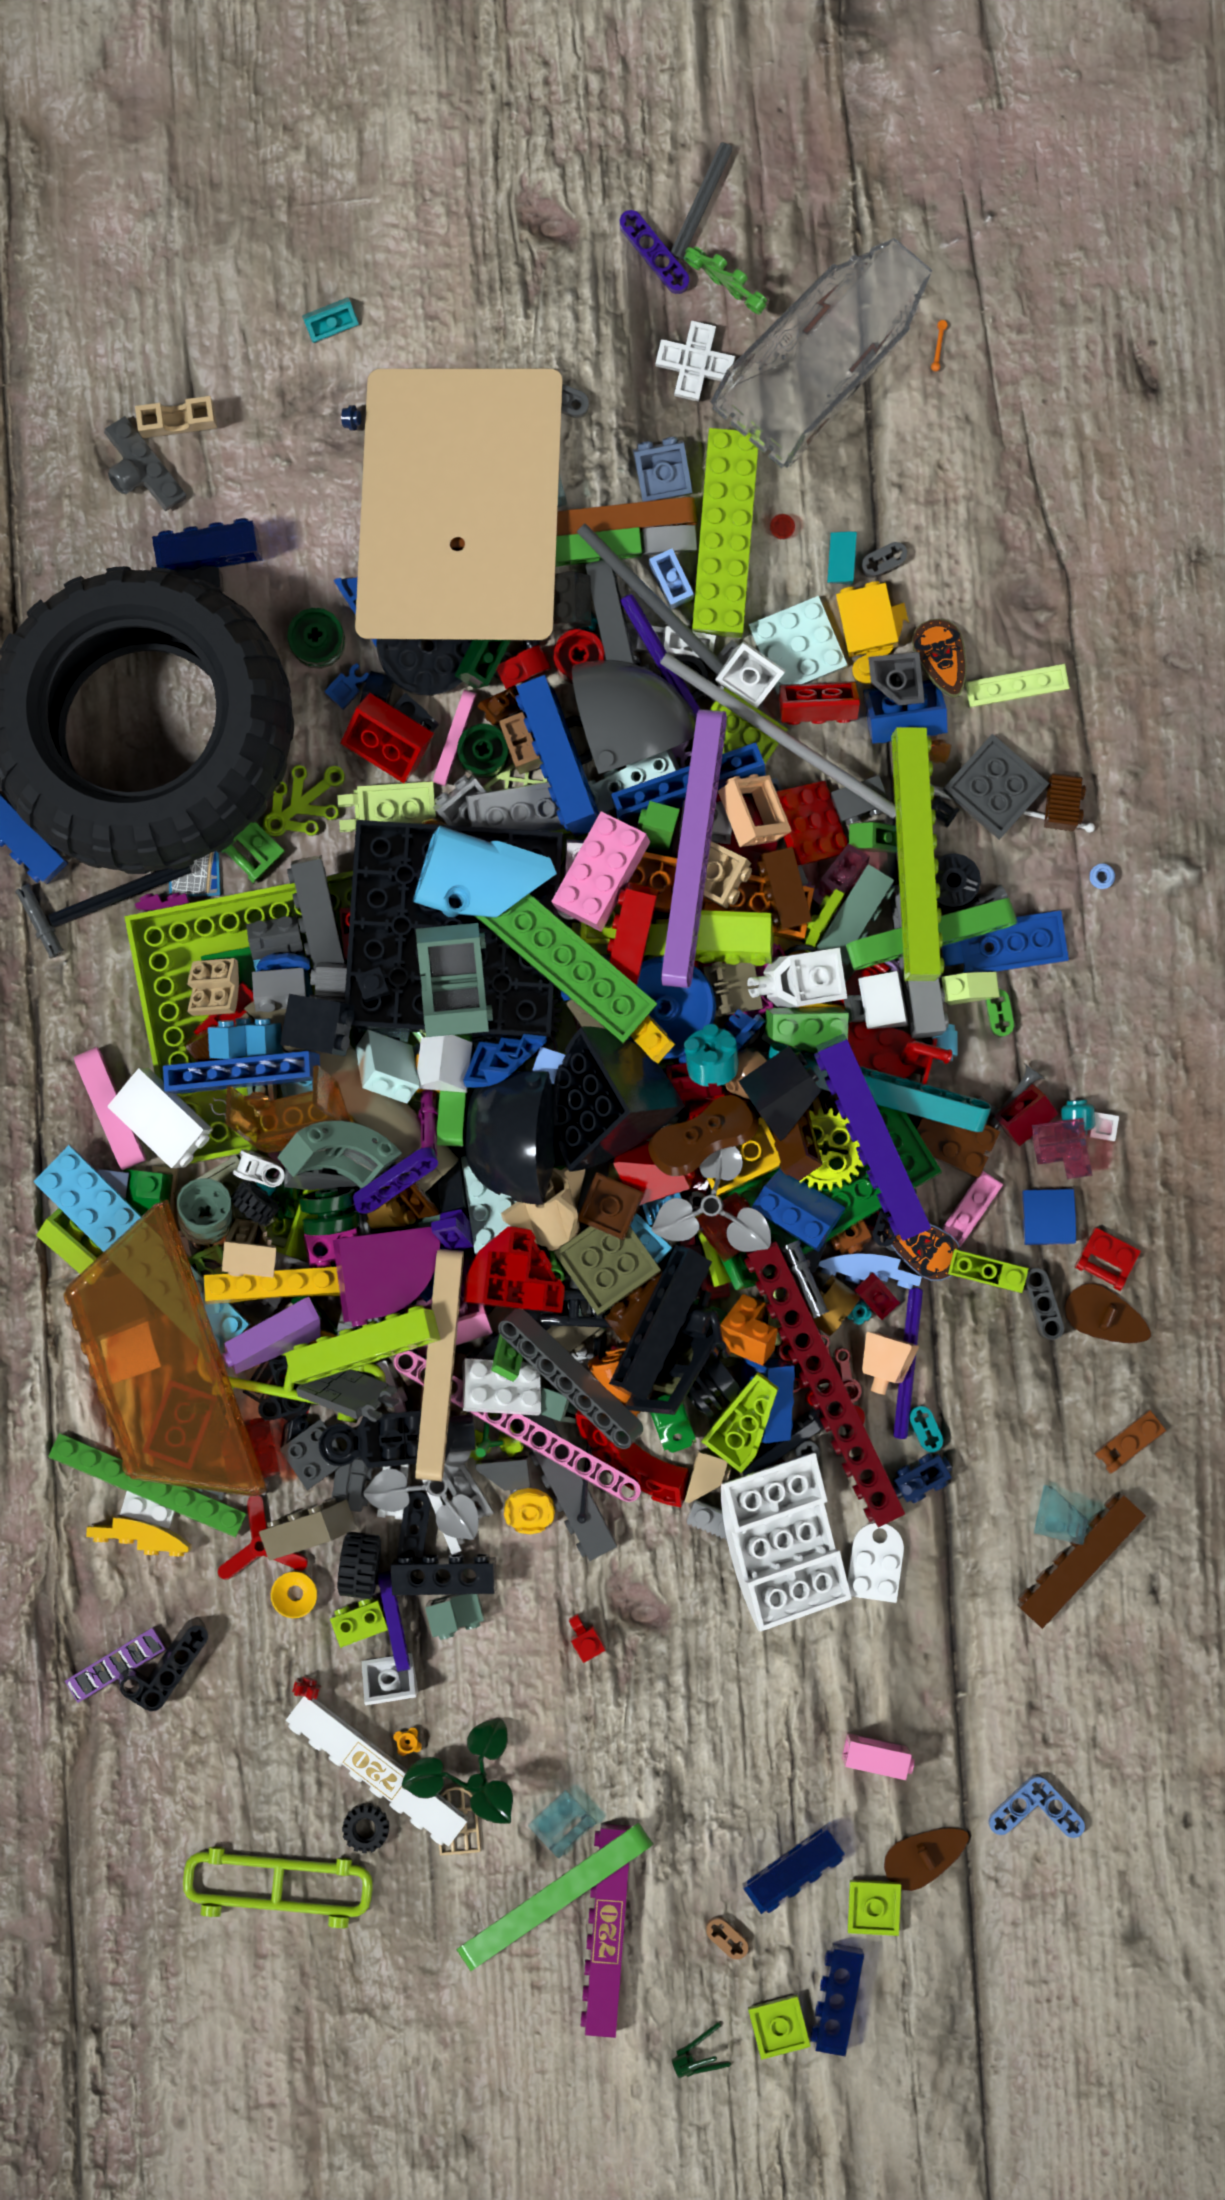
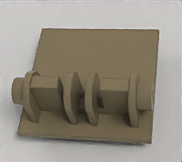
M716 962L712 966L703 967L704 975L709 980L715 995V1017L735 1014L737 1009L742 1012L763 1009L761 996L752 998L748 989L758 988L759 985L747 986L750 977H757L755 965L751 963L730 965Z

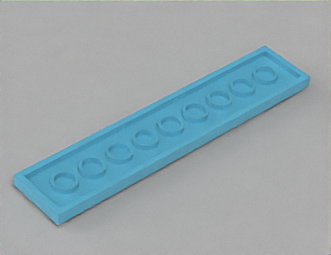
M68 1145L33 1181L213 1361H216L225 1352V1342L240 1335L251 1325L230 1303L206 1304L204 1277L71 1145Z

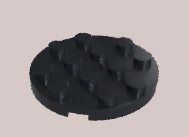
M377 639L376 646L380 664L387 676L400 688L417 695L434 696L446 693L463 682L455 674L472 640L431 639L434 644L433 650L425 651L421 649L422 639Z

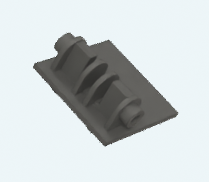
M321 1419L280 1448V1451L307 1491L340 1467L329 1464L320 1455L318 1448L319 1438L323 1431L328 1428ZM334 1440L332 1443L334 1451L343 1452L336 1440Z

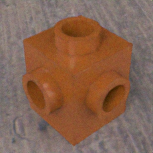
M862 1220L830 1239L834 1249L840 1250L842 1255L847 1253L856 1254L864 1249L863 1245L869 1243L872 1236Z

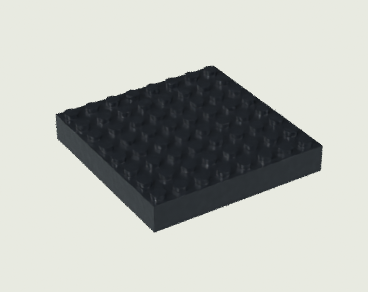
M356 820L344 1001L346 1004L355 1005L354 1021L351 1024V1029L426 1033L421 976L425 975H420L416 929L478 923L479 933L485 934L486 948L481 949L486 1005L492 1006L493 1021H488V1032L457 1035L522 1039L523 1034L546 1036L547 1040L550 1041L554 984L475 916L459 914L456 917H448L440 910L415 903L413 900L431 838L439 826H443L487 842L500 841L550 858L557 874L529 894L558 918V910L551 901L560 885L563 832ZM449 898L450 906L459 908V902L455 898ZM474 943L428 947L431 977L476 973ZM380 967L390 995L365 1003L355 975ZM478 987L433 992L434 1012L480 1007Z

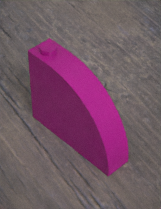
M431 1227L333 1240L344 1323L352 1322V1327L368 1325L367 1319L395 1313L410 1304L421 1294L435 1271L437 1250H440V1240L433 1234Z

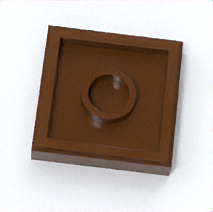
M596 1172L577 1221L625 1240L645 1193Z

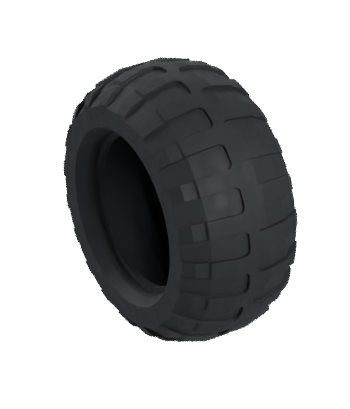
M120 566L107 568L105 574L87 579L81 576L64 583L65 589L54 594L47 601L43 602L40 599L27 611L28 618L20 625L15 634L9 633L0 649V655L2 656L0 660L1 790L5 793L10 804L22 820L49 845L91 867L120 870L127 874H147L150 871L172 868L173 870L182 869L193 865L194 860L200 859L211 852H220L234 842L235 836L241 833L251 822L255 823L262 816L267 808V801L273 794L276 786L281 784L288 766L287 757L290 743L294 736V717L292 714L289 681L275 648L255 618L242 605L237 604L233 599L226 596L215 585L204 580L182 576L176 570L152 567L151 570H131L130 567ZM141 651L166 652L194 663L212 680L216 698V716L207 746L186 772L165 785L139 792H120L101 788L86 781L75 772L66 744L67 717L78 690L97 669L115 658Z

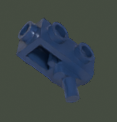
M930 1452L918 1459L920 1464L913 1468L906 1465L897 1470V1476L893 1478L896 1484L892 1485L898 1499L904 1498L906 1502L912 1501V1503H916L926 1497L925 1492L933 1488L935 1491H938L947 1486V1480L952 1478L949 1474L952 1471V1467L947 1458H941L938 1454L933 1456ZM932 1466L937 1469V1473L934 1476L928 1474V1469Z

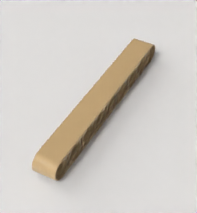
M440 1249L437 1250L431 1310H434L441 1340L428 1344L416 1463V1479L442 1481L444 1475L464 1265V1251Z

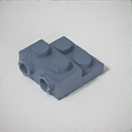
M668 437L662 439L663 444L653 445L652 441L638 443V448L633 449L643 502L692 493L683 440L678 441L677 437Z

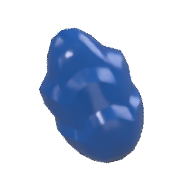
M272 953L260 959L256 966V972L303 968L305 973L310 969V960L294 953Z

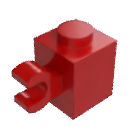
M578 1614L569 1618V1623L576 1633L571 1637V1642L583 1663L606 1651V1646L594 1625L585 1628Z

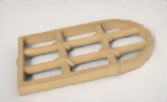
M454 1786L447 1788L440 1794L441 1796L446 1794L447 1801L451 1803L450 1791L460 1790L461 1805H459L458 1809L465 1815L468 1813L467 1811H472L471 1807H465L464 1792L470 1797L473 1796L469 1790ZM475 1815L476 1828L467 1829L466 1823L458 1833H464L465 1850L455 1851L453 1840L450 1844L451 1851L442 1852V1845L439 1844L440 1856L481 1852L477 1815ZM471 1832H476L478 1849H469L468 1835Z

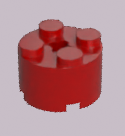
M581 629L567 631L558 639L554 648L555 668L564 680L573 684V665L587 661L604 660V648L600 639L595 634ZM576 652L580 655L585 654L583 661L574 660Z

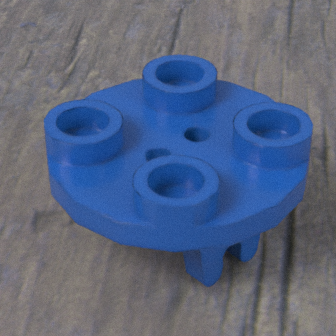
M737 1009L735 1016L731 1015L729 1018L730 1022H727L724 1027L735 1038L737 1051H739L741 1046L756 1033L755 1031L766 1020L759 1013L752 1019Z

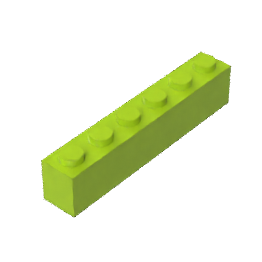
M415 1306L409 1308V1313L400 1315V1313L385 1316V1321L379 1323L377 1321L367 1322L368 1325H362L360 1329H344L339 1332V1336L333 1338L331 1336H323L316 1339L317 1343L311 1345L303 1343L294 1346L293 1351L285 1353L292 1383L304 1385L440 1341L434 1310L426 1309L423 1306Z

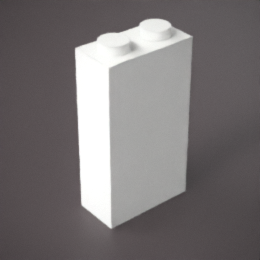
M138 1068L107 1106L171 1168L186 1167L193 1160L194 1156L192 1154L197 1148H202L209 1141L210 1137L208 1135L213 1130L177 1094L165 1092L164 1082L149 1068Z

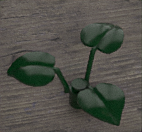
M498 1718L478 1724L470 1731L467 1738V1746L472 1754L479 1755L480 1773L470 1776L467 1783L448 1772H443V1763L440 1759L426 1757L418 1760L408 1769L402 1781V1788L418 1798H433L443 1789V1777H446L471 1792L473 1796L470 1799V1806L474 1814L479 1818L492 1823L510 1824L513 1805L512 1790L503 1781L488 1782L486 1779L487 1773L484 1768V1757L489 1760H496L504 1753L507 1747L508 1731L504 1721Z

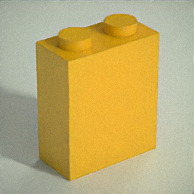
M879 581L865 584V587L855 589V587L843 588L840 590V593L836 594L849 658L898 647L899 641L886 583L880 584Z

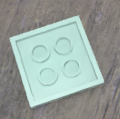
M819 596L748 625L758 651L785 670V673L774 686L777 696L779 695V685L807 684L848 666Z

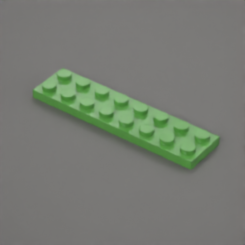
M530 894L519 900L497 918L475 916L623 1044L657 1006L653 999Z

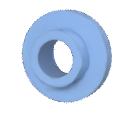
M1098 864L1091 869L1089 879L1094 887L1106 889L1113 884L1115 873L1109 865ZM1099 872L1105 873V881L1098 879L1097 875Z

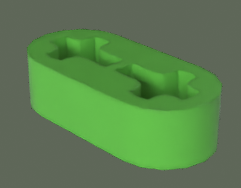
M999 989L1000 997L1004 998V1002L1000 1003L1001 1011H997L996 1004H991V999L985 1000L992 1033L998 1037H1004L1013 1031L1014 1021L1009 996L1004 990ZM999 1014H1002L1003 1022H1008L1009 1024L1005 1028V1032H1001L1000 1028L996 1029L995 1024L999 1023Z

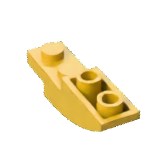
M649 1015L631 1034L633 1040L656 1063H659L675 1045L667 1036V1033Z
M115 1516L113 1518V1525L91 1524L87 1526L86 1537H93V1542H109V1538L119 1539V1543L133 1544L134 1540H137V1550H144V1555H159V1551H168L169 1556L181 1557L184 1556L185 1552L191 1551L192 1548L188 1541L170 1529L126 1516Z

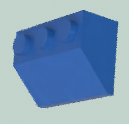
M931 680L922 681L924 703L898 706L878 688L864 689V703L872 744L891 741V735L897 727L927 728V736L948 733L947 708L942 691Z
M781 1168L764 1186L751 1207L759 1211L766 1220L818 1252L846 1209L816 1189H809L806 1183H799V1180L784 1174Z
M742 1357L740 1368V1388L742 1390L758 1372L779 1388L761 1442L772 1443L791 1440V1430L793 1428L792 1406L794 1404L793 1385L795 1380L794 1365L781 1359L769 1358L764 1366Z

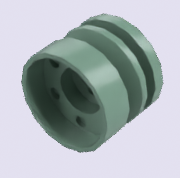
M207 1178L196 1179L185 1185L178 1195V1223L181 1232L188 1240L194 1243L209 1245L219 1242L228 1234L232 1226L231 1198L228 1190L220 1182Z

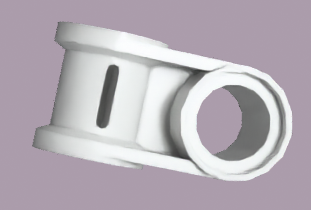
M241 1149L242 1157L238 1168L233 1171L234 1175L269 1187L279 1186L283 1182L285 1174L280 1162L254 1151ZM270 1168H276L279 1170V1174L276 1178L271 1179L266 1177V1171Z

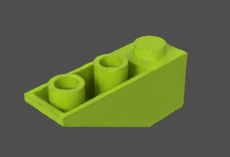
M954 1249L948 1274L1023 1293L1029 1268Z

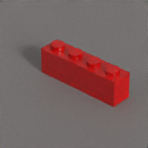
M629 882L626 890L621 889L618 904L622 905L620 914H615L612 929H616L615 939L610 938L607 953L611 954L609 963L637 986L659 889Z

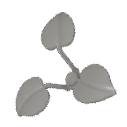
M736 1146L712 1153L699 1166L704 1177L716 1178L711 1195L706 1196L702 1200L700 1209L693 1212L692 1205L687 1200L681 1198L670 1199L662 1205L652 1226V1231L664 1239L684 1241L692 1238L699 1231L700 1225L695 1216L701 1213L708 1216L721 1214L733 1221L727 1228V1238L735 1249L751 1252L768 1249L771 1244L769 1225L759 1211L752 1208H743L739 1211L736 1218L723 1210V1201L720 1197L716 1196L720 1178L727 1181L732 1180L741 1172L743 1160Z
M471 1451L449 1453L445 1463L450 1467H459L468 1460ZM386 1469L379 1472L364 1491L365 1498L372 1505L384 1511L395 1512L404 1509L409 1504L408 1491L427 1490L432 1496H441L446 1504L441 1506L436 1513V1523L441 1532L454 1538L473 1540L476 1537L479 1520L474 1502L463 1494L455 1495L449 1501L445 1494L448 1484L444 1478L442 1481L427 1480L425 1485L406 1487L407 1478L402 1472L396 1469Z

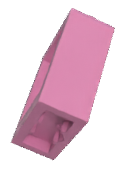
M847 1733L842 1754L845 1767L906 1780L907 1774H912L914 1759L907 1746Z

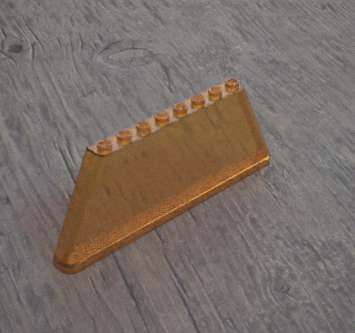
M168 1199L158 1202L66 1287V1292L63 1294L64 1301L70 1307L73 1315V1327L79 1332L81 1338V1350L84 1355H87L90 1364V1376L96 1381L98 1399L104 1404L106 1422L113 1430L115 1448L121 1453L123 1471L126 1476H130L134 1480L252 1497L264 1494L267 1488Z

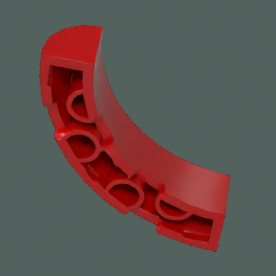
M579 1410L576 1412L577 1425L583 1439H587L593 1449L592 1455L634 1479L639 1483L641 1491L652 1495V1500L670 1506L682 1507L688 1487V1468L678 1467L659 1460L635 1443L627 1449L619 1448ZM631 1483L624 1484L625 1486L634 1491V1487Z

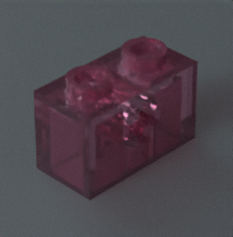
M848 843L820 879L819 895L823 898L826 895L831 897L834 890L837 889L844 893L841 906L867 864H869L870 856Z

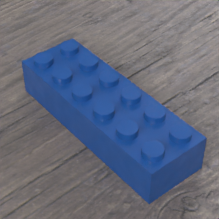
M543 675L516 686L519 695L515 697L520 710H523L526 716L523 719L525 726L535 740L532 741V746L536 755L540 757L543 763L540 764V768L544 778L548 780L551 786L548 788L550 796L560 809L556 811L561 825H564L567 832L571 831L575 837L590 832L599 816V811L556 691L547 677Z

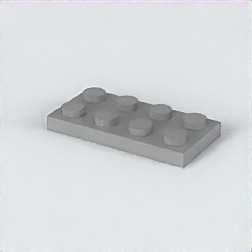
M549 782L466 795L470 827L547 832L565 829L557 816L556 811L560 809L550 796L548 788L551 786Z

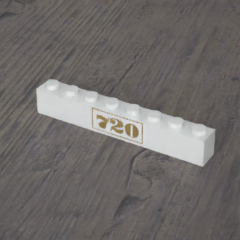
M303 1697L286 1719L290 1723L288 1727L298 1735L303 1733L310 1739L308 1742L318 1751L323 1749L330 1754L329 1759L339 1767L343 1764L350 1770V1776L358 1782L365 1781L371 1786L369 1790L379 1798L384 1796L391 1802L389 1805L400 1814L405 1812L410 1816V1822L421 1830L424 1827L432 1833L430 1837L440 1845L445 1843L449 1847L467 1823L469 1817L438 1794L433 1798L422 1799L402 1788V1781L408 1770L317 1699L307 1700L306 1697Z

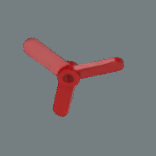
M251 1495L247 1500L251 1542L218 1568V1576L224 1580L232 1578L258 1557H268L265 1548L259 1550L256 1547L258 1541L262 1542L259 1531L266 1528L263 1499L260 1496ZM297 1552L273 1559L299 1571L304 1570L308 1565L307 1557Z

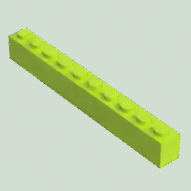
M897 727L891 735L904 977L905 981H936L944 971V959L940 958L939 949L942 948L943 937L942 933L938 932V923L941 922V909L937 908L940 886L935 880V874L938 873V859L934 858L937 836L933 834L932 825L935 824L936 815L935 810L931 809V800L934 798V786L930 785L933 764L928 759V752L931 750V737L927 736V728Z

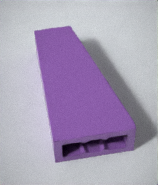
M304 1298L225 1342V1353L222 1356L228 1368L232 1367L235 1374H238L289 1352L296 1345L310 1343L320 1338V1318L310 1298Z

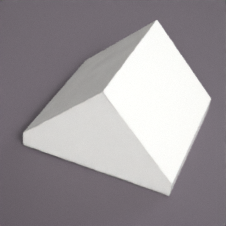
M743 641L733 650L715 681L758 708L785 673V670Z
M898 971L858 979L867 1029L909 1026L901 976Z
M455 1035L421 1038L417 1068L420 1084L418 1089L467 1093V1087H465L463 1079L471 1061L472 1042Z
M408 1653L411 1669L397 1672L394 1656L361 1661L365 1705L417 1696L418 1687L412 1653Z

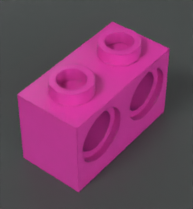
M356 1228L330 1235L304 1234L303 1241L309 1268L331 1267V1264H336L333 1240L358 1236ZM317 1246H323L327 1250V1254L317 1256L313 1249Z

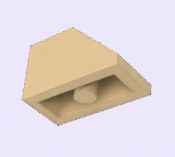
M698 1450L684 1501L691 1503L720 1487L723 1480H728L731 1466L727 1465L728 1463L719 1456Z

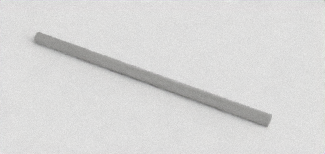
M665 654L660 662L661 665L894 819L896 816L895 804L670 654Z

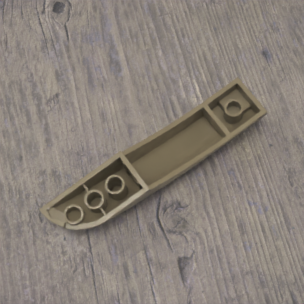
M254 1001L244 1008L254 1020L270 1018L271 1023H281L283 1031L286 1009L256 1012ZM350 1044L346 1056L311 1051L320 1054L321 1080H313L312 1082L354 1123L378 1132L402 1152L393 1163L394 1165H397L412 1153L421 1149V1119H419V1115L407 1103L362 1088L357 1053ZM282 1045L285 1053L311 1051ZM437 1145V1167L416 1181L424 1193L458 1162L459 1158L448 1146Z

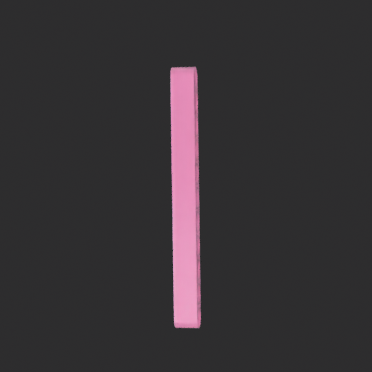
M412 1351L397 1354L393 1360L394 1368L402 1375L424 1387V1381L420 1373L423 1368H426V1360ZM401 1355L411 1357L412 1366L409 1369H402L399 1366L398 1359ZM453 1376V1382H455L457 1390L451 1395V1403L463 1409V1381ZM467 1411L622 1501L633 1502L640 1495V1485L634 1479L521 1414L501 1413V1417L497 1421H493L488 1417V1412ZM514 1419H519L523 1423V1430L518 1434L513 1433L510 1429V1423ZM538 1431L542 1432L546 1438L545 1443L540 1447L536 1446L532 1441L533 1435ZM560 1444L566 1446L568 1454L564 1459H558L555 1455V1448ZM582 1457L587 1458L590 1462V1467L585 1472H581L577 1468V1462ZM604 1470H608L612 1475V1480L607 1485L602 1484L599 1480V1475ZM626 1483H631L634 1487V1493L629 1498L624 1497L621 1492L622 1486Z

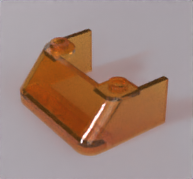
M318 1065L313 1066V1091L272 1100L262 1092H253L248 1096H243L232 1086L227 1087L225 1124L263 1152L282 1151L298 1131L312 1124L324 1121H351L338 1081Z

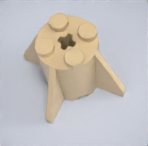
M567 1166L562 1170L553 1168L543 1205L516 1202L501 1213L503 1221L512 1227L531 1229L536 1237L535 1243L545 1246L548 1250L554 1251L559 1249L561 1245L572 1240L581 1231L579 1221H577V1207L585 1169L569 1172Z

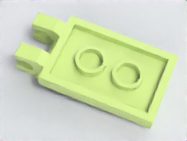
M433 782L357 786V790H353L354 794L337 795L338 808L355 806L356 818L339 820L340 833L355 832L356 820L436 825V814L433 808L435 806Z

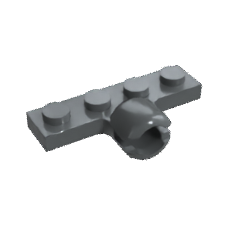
M126 416L105 428L104 434L123 457V460L110 467L108 473L112 485L119 493L127 494L138 486H145L165 512L186 498V493Z

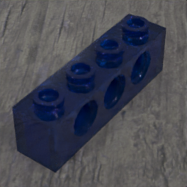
M832 1943L831 1950L826 1951L824 1965L828 1966L827 1975H822L820 1991H823L822 2001H817L815 2016L819 2018L817 2027H812L810 2042H814L815 2051L846 2057L864 1960L862 1948ZM840 1968L848 1971L847 1976L843 1979H838L834 1976L835 1972ZM840 1994L843 1996V2000L839 2004H832L830 2002L831 1996ZM834 2019L839 2024L835 2029L829 2030L825 2027L828 2020Z

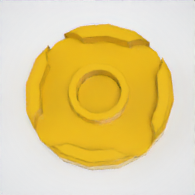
M525 1488L517 1490L510 1494L505 1501V1521L519 1533L530 1535L540 1533L549 1524L551 1525L554 1520L555 1507L553 1500L547 1493L539 1489Z

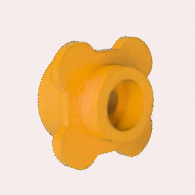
M411 1727L408 1731H397L394 1734V1740L397 1741L398 1747L397 1753L400 1756L421 1750L422 1744L418 1741V1730ZM407 1739L410 1740V1743H409V1744H406V1743H405V1741H406Z

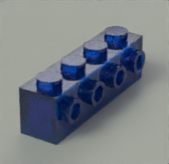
M825 1824L742 1883L743 1889L760 1914L765 1911L770 1913L779 1907V1901L786 1896L792 1898L801 1891L800 1886L806 1882L813 1883L819 1879L824 1869L827 1867L834 1868L843 1861L844 1850Z

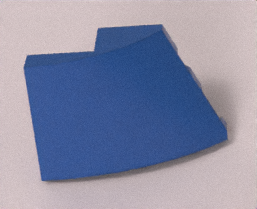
M523 1034L521 1040L501 1038L499 1044L479 1042L463 1079L465 1087H486L503 1081L547 1042L546 1036Z

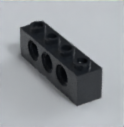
M435 1554L424 1555L423 1558H413L412 1555H400L391 1564L392 1595L495 1594L497 1589L496 1557H489V1554H476L472 1558H464L462 1554H452L448 1558H438V1555ZM467 1568L474 1570L476 1577H466L463 1570ZM415 1569L423 1571L425 1578H416L412 1571ZM438 1570H448L450 1573V1578L445 1579L440 1577L438 1574Z

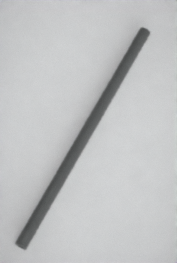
M584 523L577 530V533L718 675L725 664ZM763 703L758 706L757 709L781 724V721Z

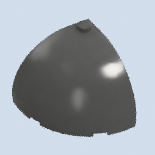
M595 660L573 665L572 679L575 697L598 774L643 760L694 738L697 717L688 702L664 678L648 669L628 662Z

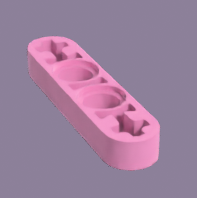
M465 689L462 693L434 775V783L446 786L458 753V741L466 730L477 693Z

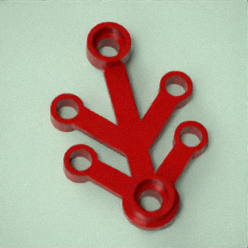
M820 1334L821 1337L825 1338V1346L829 1352L830 1340L826 1335ZM788 1340L782 1341L777 1347V1353L782 1359L792 1361L789 1354L783 1353L784 1346L790 1344ZM839 1347L834 1351L833 1357L839 1362L841 1379L845 1388L847 1386L852 1387V1392L849 1396L852 1403L860 1398L862 1388L857 1380L852 1379L849 1365L850 1352L843 1347ZM841 1351H845V1358L839 1360L838 1354ZM810 1358L806 1361V1366L808 1367L817 1365ZM795 1377L797 1386L793 1389V1393L800 1391L802 1388H807L804 1387L800 1378ZM821 1379L817 1385L829 1383V1379ZM812 1390L808 1391L805 1396L806 1402L811 1406L813 1404L809 1396L813 1394Z

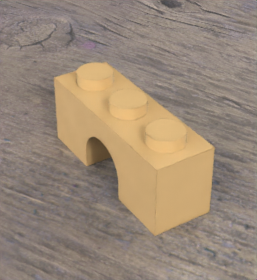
M211 396L185 399L186 403L179 406H162L160 403L135 406L138 432L142 438L215 429L217 428L215 406Z

